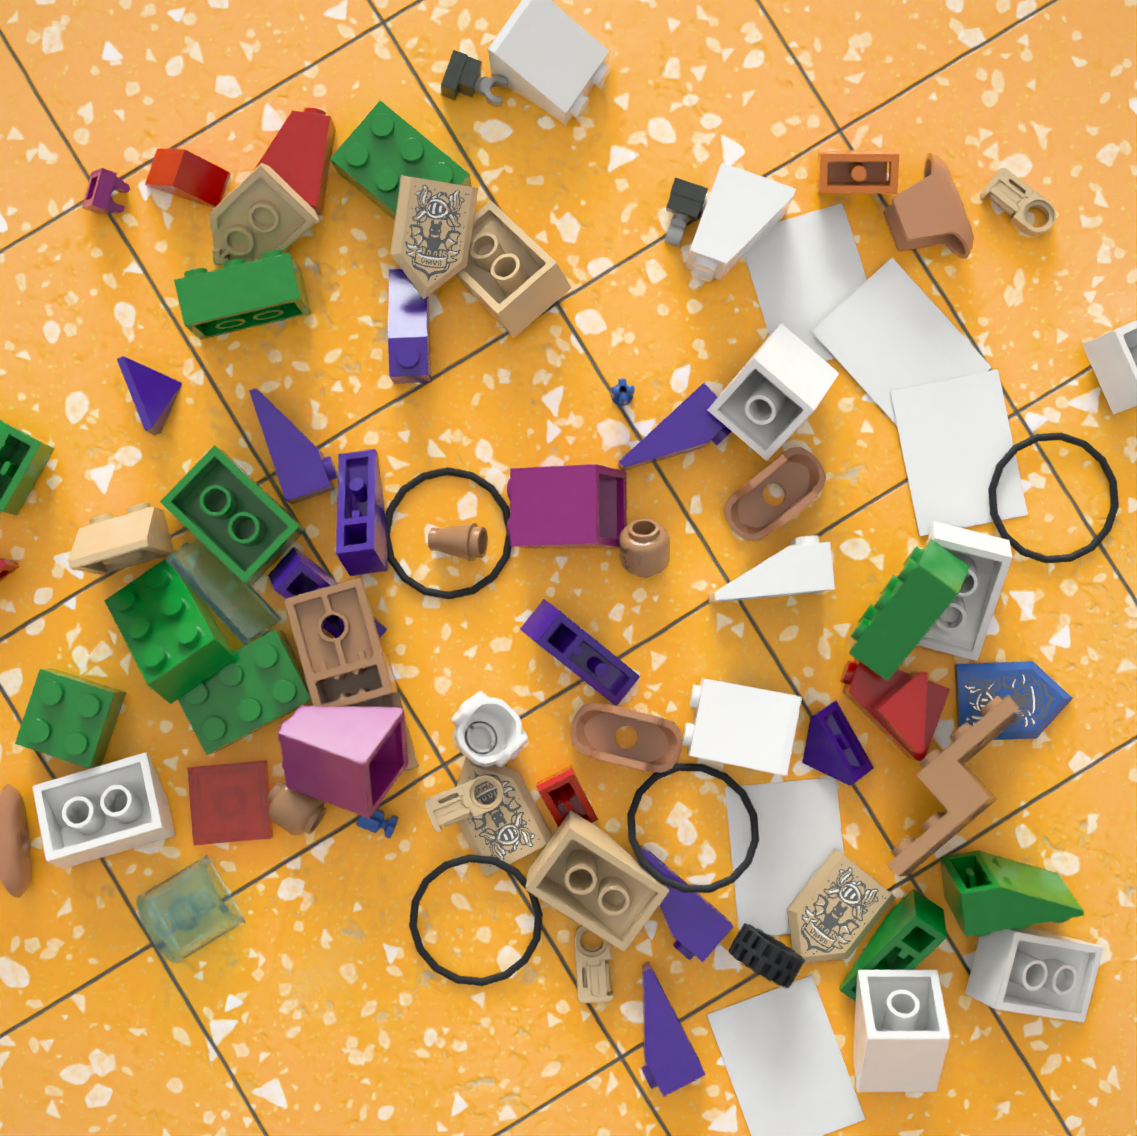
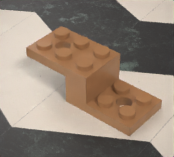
M357 578L284 599L313 706L397 707L403 709L389 655L383 654L363 578ZM333 615L339 616L345 623L343 634L335 639L329 638L323 630L325 620ZM405 716L408 765L404 771L418 768L419 763Z
M999 696L993 698L980 710L983 717L973 726L968 722L963 724L949 737L953 741L944 751L933 750L919 763L923 769L916 775L947 809L948 813L945 814L938 811L921 826L925 832L919 838L915 839L913 837L910 839L908 837L891 851L895 858L888 865L898 877L911 874L997 800L966 763L1025 713L1009 696L1003 700Z

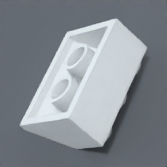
M147 752L32 786L46 861L61 869L175 836L168 798Z

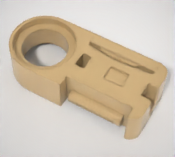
M1007 168L999 169L980 193L981 200L985 196L1012 217L1009 220L1011 224L1028 236H1041L1055 223L1056 210L1054 206ZM1039 208L1045 213L1046 224L1043 227H1034L1029 224L1027 220L1029 209Z
M484 774L428 797L424 802V806L434 829L437 832H441L443 830L442 824L444 827L471 817V812L476 817L495 809L503 799L504 788L498 778L493 775ZM488 781L497 788V798L492 803L483 804L476 799L475 788L479 783Z
M580 925L574 937L578 1000L581 1003L609 1002L613 999V992H607L611 991L609 962H605V960H611L610 943L604 939L599 949L593 951L585 949L580 939L582 934L588 929Z

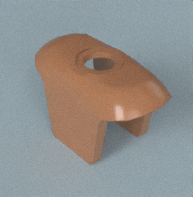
M929 153L924 164L923 179L895 195L892 199V205L884 210L883 215L896 249L899 252L945 245L959 258L966 259L973 247L974 236L971 224L947 164L938 156Z
M802 447L790 448L783 452L734 492L726 501L724 515L731 530L747 541H756L785 525L813 502L823 489L826 475L819 460ZM768 484H778L783 488L785 497L780 505L771 506L764 501L762 493Z
M589 703L579 709L572 722V745L579 753L598 760L643 771L663 773L673 768L682 750L681 730L674 722L658 716L609 704ZM630 726L637 732L638 740L632 748L623 749L616 744L615 733L620 727Z
M7 784L0 791V880L12 896L20 898L28 889L32 878L29 830L24 799L15 787Z

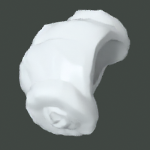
M478 691L471 698L465 700L452 717V723L455 725L453 740L456 747L471 762L482 767L494 764L498 767H503L509 760L515 759L523 749V746L528 742L529 737L523 731L519 715L505 701L499 698L488 697L482 691Z

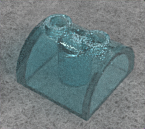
M208 855L140 894L136 899L137 909L147 933L159 951L170 962L175 964L246 922Z

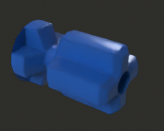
M625 378L618 379V384L612 387L611 390L612 401L618 406H626L631 403L635 391L634 385L628 386Z
M376 809L370 818L359 815L357 826L374 833L382 828L384 829L385 837L390 839L399 817L393 815L389 820L384 819V811Z

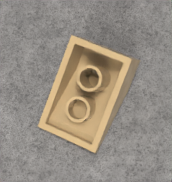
M489 201L474 215L467 266L455 276L489 314L515 338L568 292L571 286L557 262L492 201Z
M141 503L128 507V514L113 518L112 513L90 518V525L78 529L68 558L69 568L103 575L175 554L163 509L155 506L150 507V503Z
M573 811L569 812L528 869L525 889L624 952L669 892V888L666 885L659 883L609 835Z

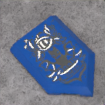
M1033 661L955 664L958 728L967 722L972 726L983 717L980 710L996 696H999L1002 700L1009 696L1025 712L994 740L1038 738L1073 699Z

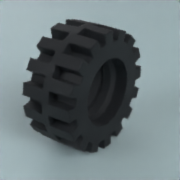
M746 923L743 924L728 950L743 965L784 988L791 986L805 961L802 956L795 953L794 950L787 947L781 941Z

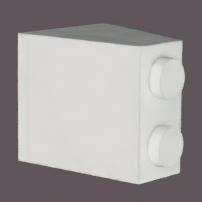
M522 0L488 48L491 75L502 76L507 79L508 87L565 125L572 116L578 118L589 102V98L586 95L593 85L601 86L611 69L608 66L609 50L551 0Z
M722 162L684 268L690 269L692 276L703 281L711 282L713 278L721 280L785 215L796 189Z
M780 323L712 403L708 411L767 461L815 411L839 373Z
M701 678L700 685L693 684L689 707L695 708L693 723L685 724L682 746L688 747L687 754L689 756L787 776L802 697Z
M858 970L853 1042V1064L857 1092H936L950 1040L938 971Z

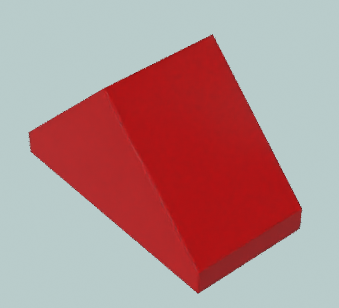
M157 149L145 185L215 208L222 201L230 172L185 149Z
M911 672L871 708L909 751L924 753L928 672Z
M572 766L537 782V790L558 828L570 811H573L590 823L598 820Z

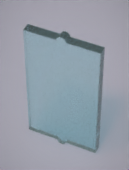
M199 539L191 544L185 542L179 550L169 554L165 559L243 644H246L258 635L261 637L266 635L269 631L268 629L282 619L251 585L242 582Z

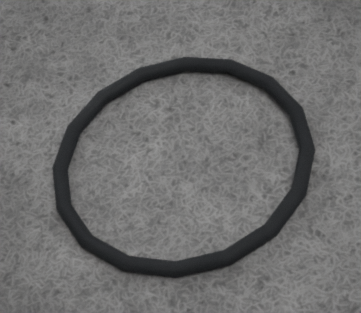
M1062 432L1035 434L1013 445L997 463L988 488L990 516L1001 538L1009 540L1010 546L1020 555L1045 564L1072 562L1094 551L1111 531L1119 508L1117 480L1106 458L1087 441ZM1062 440L1082 447L1099 462L1109 482L1111 507L1104 528L1089 545L1071 554L1046 556L1025 549L1007 533L998 514L996 489L1003 468L1018 451L1039 441Z
M447 467L423 472L402 486L388 506L385 519L388 538V561L400 579L423 595L454 599L475 594L493 582L509 560L512 546H510V538L508 533H506L503 555L492 572L472 587L450 592L426 588L405 573L394 557L390 530L393 514L405 494L424 480L450 475L470 479L490 492L501 508L507 532L510 509L495 486L474 472Z
M675 764L668 771L653 773L636 790L627 813L628 840L639 864L659 883L683 893H711L734 883L751 865L759 843L758 816L746 791L727 773L704 764ZM678 771H701L723 780L740 796L750 816L752 839L745 860L730 876L710 885H685L663 876L646 860L636 839L635 814L643 794L658 779Z
M469 854L443 862L423 878L411 901L409 928L417 952L434 972L457 984L484 986L508 979L528 963L541 938L543 913L538 897L528 892L535 913L533 938L522 958L504 972L484 978L459 976L438 965L423 947L417 928L419 902L434 879L445 870L465 863L492 864L514 875L524 889H526L527 879L519 869L496 857Z

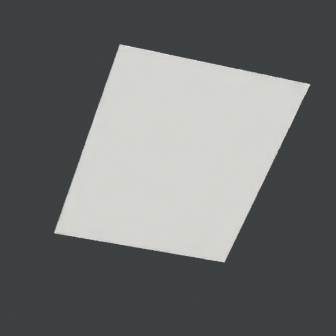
M843 203L777 222L745 255L769 336L782 323L824 361L835 359V357L811 331L867 281Z
M893 258L885 263L811 331L895 424L896 419L890 390L986 372L992 368Z
M998 369L890 390L919 536L930 534L933 521L959 528L993 522L990 516L988 488L997 463L1014 445ZM1016 454L1003 468L996 489L997 510L1001 520L1028 515Z
M832 777L741 786L746 791L758 816L759 843L751 865L734 882L739 931L743 924L746 923L771 936L790 934L787 916L789 905L835 848L844 855L837 781ZM725 787L734 872L745 860L752 839L750 816L740 796L732 788Z
M812 975L793 982L789 988L779 987L707 1014L751 1136H823L865 1120Z

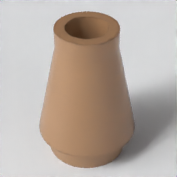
M477 523L443 528L432 527L428 534V547L431 551H440L469 561L483 558L487 551V530L485 527H478Z

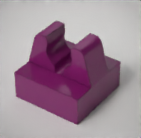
M104 168L91 172L82 209L93 213H121L124 211L125 206L116 204L111 197V193L114 191L124 194L128 193L130 186L118 178L115 172Z

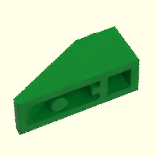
M912 889L887 914L840 984V991L856 1002L858 970H914L947 938L944 909Z

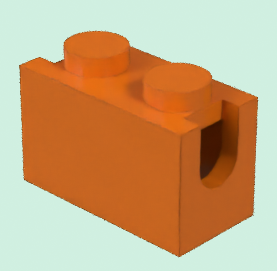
M818 150L819 178L817 180V191L823 194H898L900 154L896 151ZM889 162V178L887 180V165Z

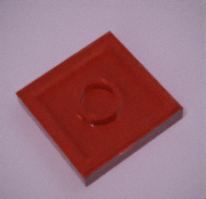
M267 760L187 767L193 845L273 838L272 820H270L268 815L271 803L267 800L270 793Z

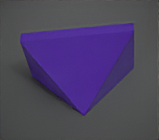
M125 356L117 358L145 431L152 435L161 433L182 383Z
M837 701L831 702L811 716L803 764L847 785L856 783L874 769Z

